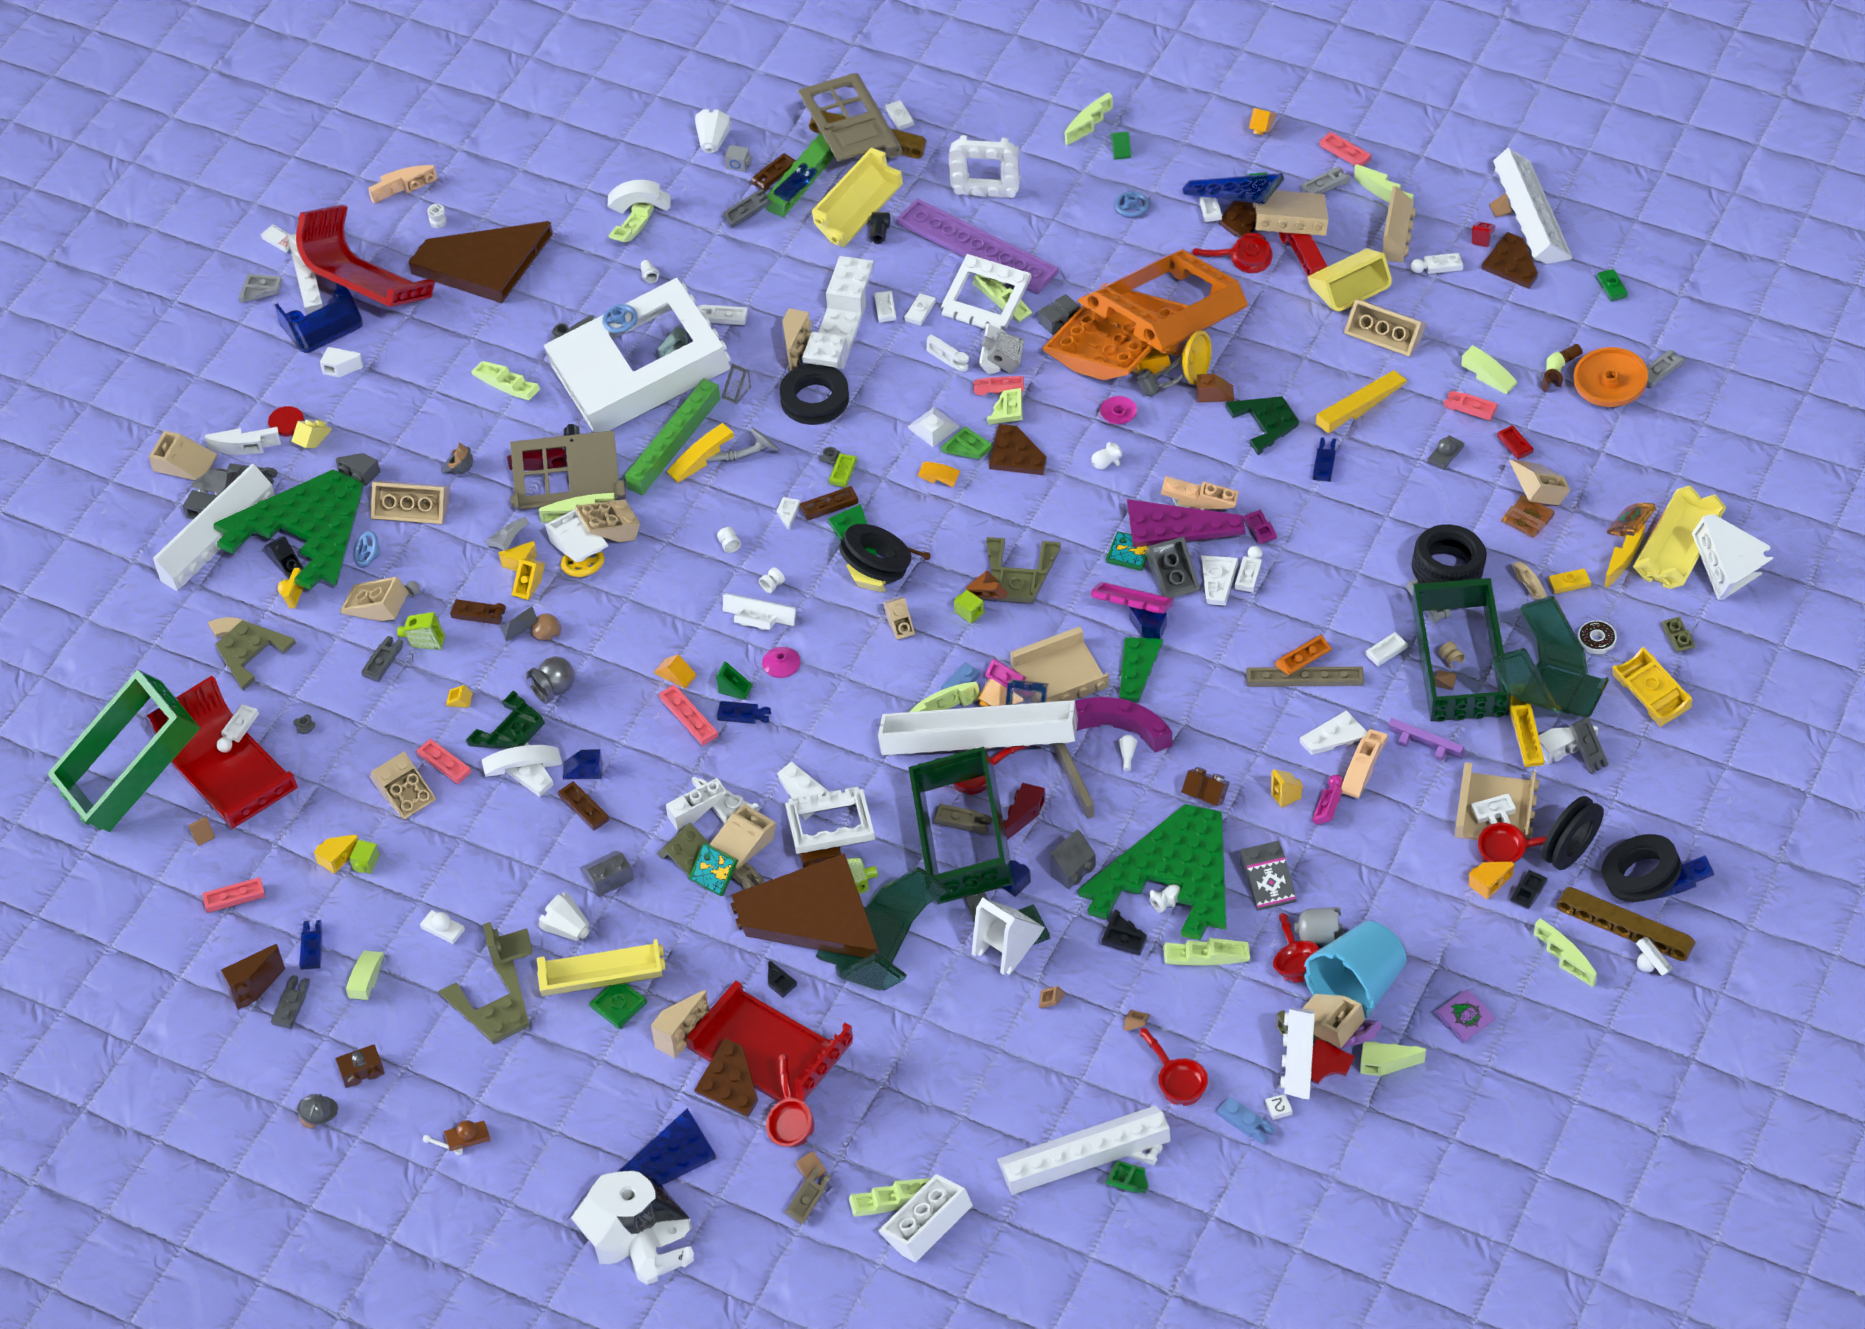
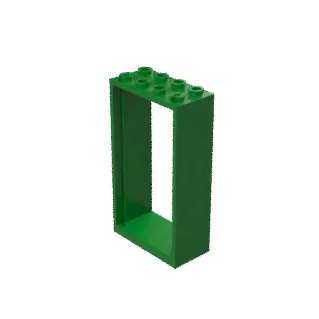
M137 669L47 774L52 779L51 783L61 790V796L71 803L70 807L80 814V820L86 825L92 824L98 830L104 829L110 832L201 727L161 680ZM152 698L169 720L93 806L76 782L145 703Z

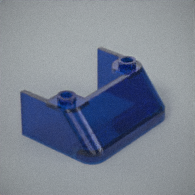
M336 283L337 289L333 292L335 302L306 316L298 310L285 314L279 304H275L279 324L301 352L310 353L362 327L363 320L347 287Z

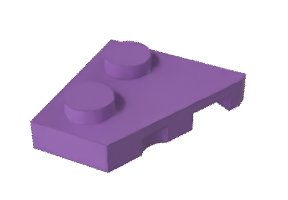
M1365 1020L1344 1046L1339 1049L1374 1039L1382 1026L1378 1021Z

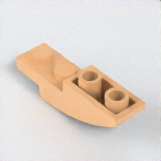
M434 165L403 168L381 176V182L368 188L371 201L375 204L403 190L408 194L437 180Z
M1165 476L1161 495L1178 499L1177 504L1203 509L1235 508L1239 491L1204 481L1200 486Z
M1369 729L1366 736L1362 737L1341 787L1342 794L1360 798L1373 773V766L1388 740V734Z

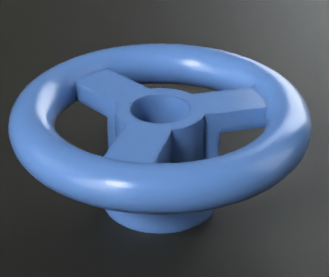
M1128 191L1119 195L1114 205L1119 214L1125 217H1138L1148 210L1149 200L1140 192ZM1125 198V204L1120 206L1121 200ZM1139 198L1143 200L1144 206L1139 204ZM1134 208L1137 209V210H1139V211H1136V212H1127V211H1124V210H1127V209H1134Z
M615 305L609 308L603 315V326L609 332L623 333L630 330L636 324L638 315L636 310L630 305ZM628 311L632 314V320L629 324L625 321ZM616 322L618 324H621L623 327L614 328L611 327L608 323Z
M372 531L364 532L355 545L354 559L360 567L368 566L380 554L377 535ZM369 536L372 538L373 543L368 542Z

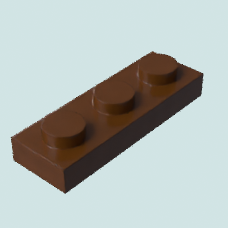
M852 486L802 502L800 503V508L808 521L858 504L859 502Z
M574 781L558 791L559 797L593 831L610 821L609 816Z

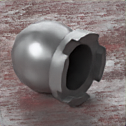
M556 656L543 661L539 669L533 667L525 673L526 679L530 678L533 684L530 686L531 690L540 701L545 700V704L554 699V694L566 692L575 680V671L572 664L565 658Z

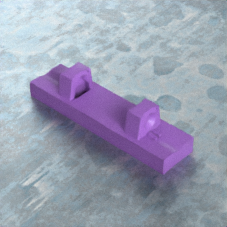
M1393 718L1389 721L1390 731L1401 735L1399 743L1402 746L1407 747L1411 739L1437 749L1435 757L1440 761L1444 760L1447 753L1461 759L1465 754L1464 746Z

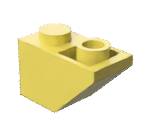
M309 419L298 421L291 442L305 448H316L331 432L332 428L327 426L326 422L318 419L316 421Z
M849 564L846 565L858 587L878 592L886 591L884 587L886 581L870 578L858 572Z

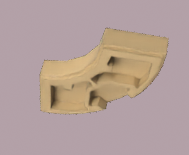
M1517 561L1513 563L1512 566L1517 580L1526 586L1532 599L1542 600L1547 598L1546 592L1535 573L1523 562Z
M233 617L218 618L209 621L208 625L215 637L220 638L225 636L243 619Z

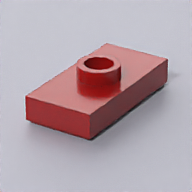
M1513 425L1497 432V437L1517 460L1533 453L1534 448Z

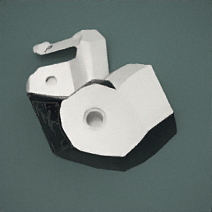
M624 1171L601 1175L582 1196L567 1220L572 1218L595 1246L599 1264L617 1263L630 1256L637 1279L646 1285L657 1282L658 1276L680 1266L685 1268L694 1261V1253L691 1246L661 1255L656 1253V1247L665 1246L685 1237L686 1233L693 1227L689 1216L660 1182L640 1172Z

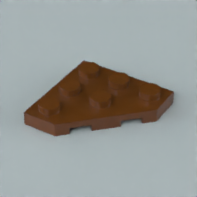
M1510 232L1504 235L1482 264V270L1528 289L1538 277V272L1524 239Z
M999 424L989 462V469L1044 475L1047 458L1018 426Z
M724 1038L694 1091L708 1100L749 1118L759 1100L746 1060V1054L741 1045Z

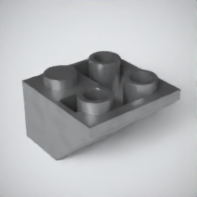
M223 468L210 469L195 480L191 487L198 488L199 492L208 493L211 491L214 492V495L219 496L237 478L236 471Z

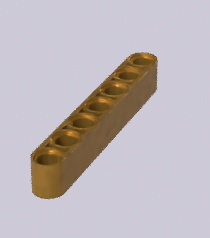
M827 111L822 112L828 124L846 119L842 115ZM811 116L809 129L815 133L822 134ZM891 128L902 147V155L916 159L923 157L927 143L924 137Z
M1566 887L1556 904L1557 908L1565 914L1635 943L1642 938L1648 937L1660 953L1679 961H1686L1696 944L1695 940L1685 933L1573 887Z

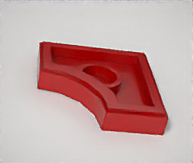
M1317 1038L1312 1051L1311 1081L1319 1084L1323 1078L1329 1075L1339 1074L1346 1076L1355 1056Z

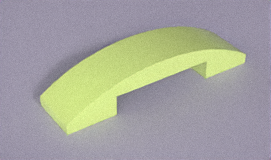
M645 202L635 203L632 206L630 216L621 227L616 226L609 234V238L622 242L634 239L647 223L654 205Z
M963 683L943 689L919 702L910 712L946 710L960 703L965 707L978 701L977 697L980 694L978 683Z

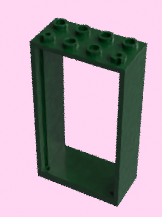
M1491 578L1414 584L1412 612L1430 721L1443 722L1445 720L1481 719L1484 717L1508 715L1511 689ZM1483 606L1498 692L1437 697L1423 611Z
M985 747L974 748L908 767L927 883L937 903L942 904L1015 884L995 770ZM985 775L999 858L939 874L925 791Z

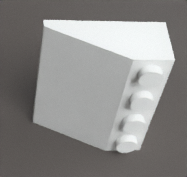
M1290 1008L1289 1013H1285L1284 1025L1288 1026V1034H1284L1283 1046L1287 1047V1055L1282 1056V1067L1286 1068V1075L1281 1076V1088H1285L1284 1094L1309 1099L1315 1010Z

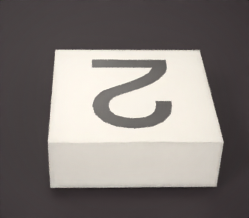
M1286 1094L1265 1099L1272 1120L1292 1115V1109Z

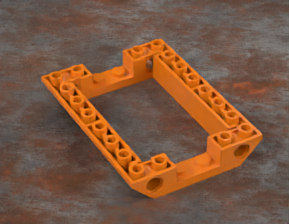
M1183 249L1164 256L1078 299L1079 303L1087 309L1096 312L1101 317L1107 318L1118 312L1128 317L1131 321L1136 322L1133 335L1161 352L1191 337L1196 331H1202L1248 306L1240 284L1236 279ZM1167 272L1172 273L1176 279L1180 280L1192 274L1204 279L1205 282L1212 284L1209 296L1164 319L1123 296V294Z

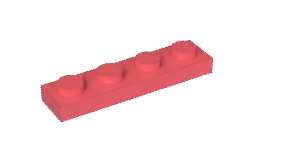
M675 684L659 693V699L702 746L718 737L716 729Z

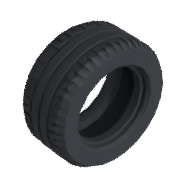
M1442 524L1433 526L1420 534L1415 543L1411 567L1413 574L1420 583L1482 579L1487 552L1481 539L1472 531L1458 525ZM1442 553L1452 554L1463 559L1466 564L1460 566L1445 565L1434 560L1432 556Z

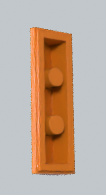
M1322 634L1282 656L1274 664L1287 675H1290L1330 652L1332 648Z

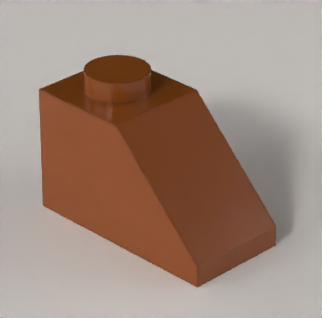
M1197 374L1198 403L1234 401L1233 385L1216 374Z

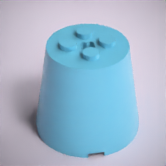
M1365 921L1313 953L1304 965L1307 972L1304 975L1305 981L1313 996L1314 994L1346 996L1362 1004L1366 1019L1404 969L1407 961L1406 952L1398 937L1390 929L1374 921Z

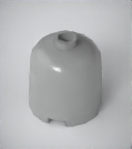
M1328 907L1304 910L1299 917V922H1295V934H1299L1301 941H1311L1316 943L1318 947L1323 948L1342 936V924H1338L1339 916L1342 915L1341 908Z

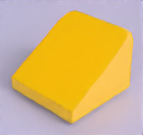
M465 685L450 689L446 705L450 707H469L473 693Z

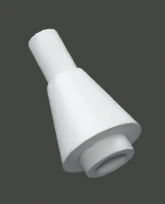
M1125 735L1118 742L1123 758V770L1131 771V760L1138 740L1131 735Z

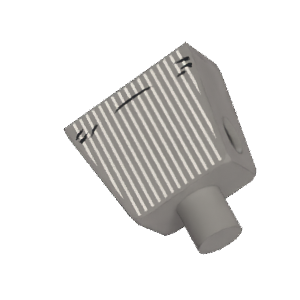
M1001 331L997 332L992 339L984 336L981 346L989 349L987 359L1010 374L1020 365L1024 339Z

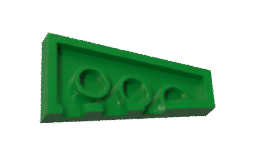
M861 504L828 518L829 525L840 540L843 539L846 530L854 524H867ZM863 546L870 553L877 556L875 549Z
M1125 637L1120 699L1139 703L1146 687L1147 679L1151 675L1154 662L1158 658L1159 650L1163 646V639Z

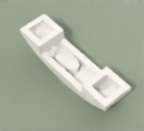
M548 745L513 747L482 759L485 777L505 774V769L539 763H542L544 768L562 765L558 748Z

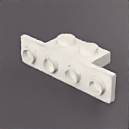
M725 593L723 596L722 611L735 614L734 622L740 623L742 626H754L760 630H770L775 623L795 625V607Z

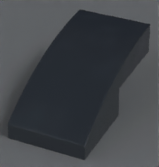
M1528 870L1510 901L1529 910L1546 885L1547 877Z

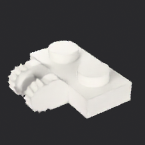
M1509 794L1471 804V810L1478 824L1489 821L1491 825L1497 823L1496 819L1500 817L1502 823H1510L1508 815L1516 813V808Z

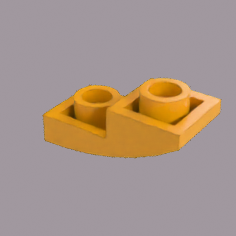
M923 462L917 476L933 484L938 480L953 487L960 470L940 463Z

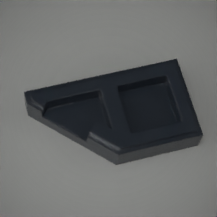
M772 961L768 962V986L784 998L797 986V981Z

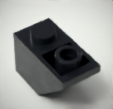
M285 536L279 537L264 546L272 562L287 578L291 576L294 568H300L301 570L304 568Z

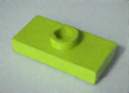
M839 453L829 478L830 485L848 486L857 463V456Z

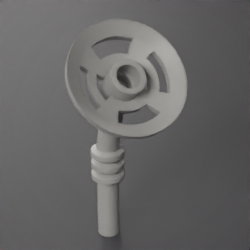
M751 427V432L757 440L755 442L756 445L740 451L734 450L733 452L730 450V452L726 451V453L715 454L707 459L706 462L721 460L729 462V460L733 461L734 459L737 461L739 458L759 452L761 449L764 450L765 447L774 451H779L780 449L761 432Z

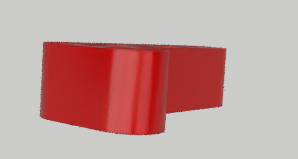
M1279 232L1282 243L1291 244L1307 276L1327 267L1311 234Z

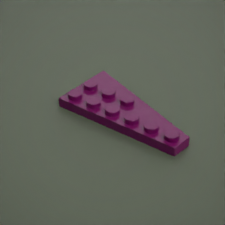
M1127 499L1133 547L1155 545L1180 537H1184L1185 541L1245 535L1243 515Z

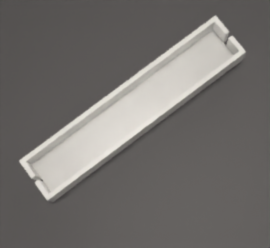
M1075 700L882 714L878 739L881 754L890 756L907 753L972 750L980 747L991 749L993 747L1008 748L1021 745L1075 742L1078 717Z

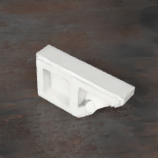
M783 497L777 509V515L786 528L790 530L801 502L800 500Z

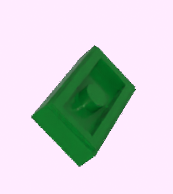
M1614 269L1597 273V279L1610 301L1628 297V292Z

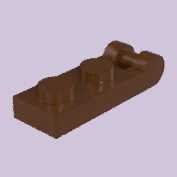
M783 153L754 175L751 179V184L759 186L760 189L763 188L765 192L768 191L773 183L784 176L785 172L789 171L796 160Z
M456 599L450 614L451 618L499 625L506 606L502 603L494 605Z

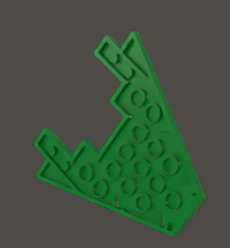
M332 469L215 522L214 530L224 534L217 541V547L234 554L254 532L271 539L281 528L307 540L301 547V554L312 558L295 577V583L309 590L321 579L336 586L363 493L364 483Z
M1188 804L1180 807L1078 890L1079 897L1092 900L1087 910L1088 915L1107 919L1122 890L1141 894L1148 880L1182 887L1177 896L1178 903L1193 906L1181 929L1182 937L1201 940L1208 926L1226 930L1222 812Z

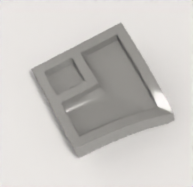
M522 517L512 521L486 539L485 543L488 547H497L506 551L516 534L529 523L527 518Z

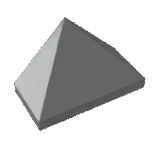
M532 606L501 625L506 641H509L538 622Z

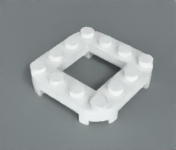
M967 135L960 136V139L953 143L951 142L949 169L950 183L954 193L970 196L1015 197L1019 190L1021 179L1019 147L1014 146L1008 142V138L1003 137L1001 142L967 140ZM967 158L1001 160L1002 180L970 178Z

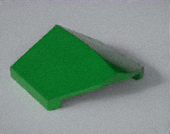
M1118 1160L1106 1180L1108 1185L1132 1192L1146 1193L1149 1187L1145 1168Z

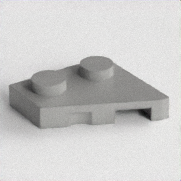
M247 274L239 296L240 303L278 294L283 282L282 277Z

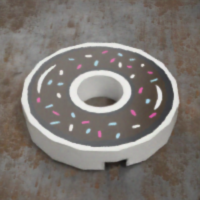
M1590 621L1580 627L1578 643L1586 652L1595 655L1605 654L1608 650H1612L1615 647L1617 640L1616 631L1608 623ZM1593 636H1600L1602 639L1596 640Z

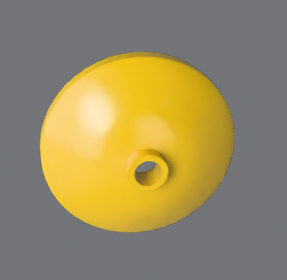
M1201 330L1191 335L1182 351V369L1187 381L1193 385H1197V374L1208 373L1211 363V340L1208 333Z

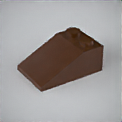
M274 944L221 969L228 993L237 1009L247 1007L257 1001L285 970V966L278 945Z

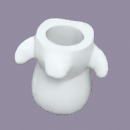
M1108 442L1106 449H1101L1092 455V464L1100 470L1108 467L1111 462L1119 466L1122 451L1117 444Z
M1169 885L1160 893L1151 890L1150 903L1158 913L1164 912L1166 907L1174 908L1178 902L1177 896L1181 891V887Z

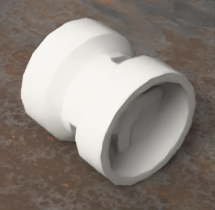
M440 204L429 206L427 213L430 226L433 228L445 226L447 219L444 207Z
M725 527L718 532L717 538L722 543L725 552L733 553L740 548L741 541L736 536V532L732 527Z
M775 567L771 568L767 575H763L759 579L760 586L767 593H772L776 590L777 585L780 586L785 582L784 575Z

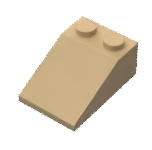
M397 576L354 584L340 612L345 615L376 621L393 620L398 616L409 591Z

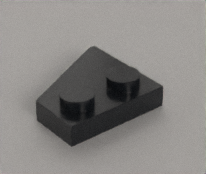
M1115 910L1102 938V945L1140 956L1147 941V935L1140 929H1137L1130 920L1126 921L1120 912Z

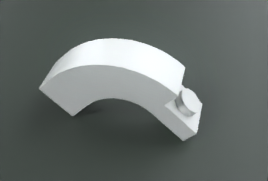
M628 181L618 185L608 195V207L621 214L631 205L640 202L650 203L665 211L670 208V195L661 191L660 184L653 181Z

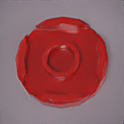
M293 406L277 408L268 418L269 428L277 427L279 434L284 437L294 435L297 422L305 421L302 411Z

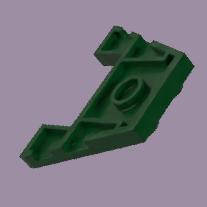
M1283 396L1226 402L1225 405L1232 418L1250 412L1264 432L1263 435L1250 439V445L1257 455H1260L1267 446L1271 447L1279 437L1283 438L1299 426L1298 418Z
M512 691L502 701L505 708L513 710L510 715L491 734L476 729L466 739L468 746L513 748L524 746L545 724V721L541 715L526 704L523 698H520L515 691Z

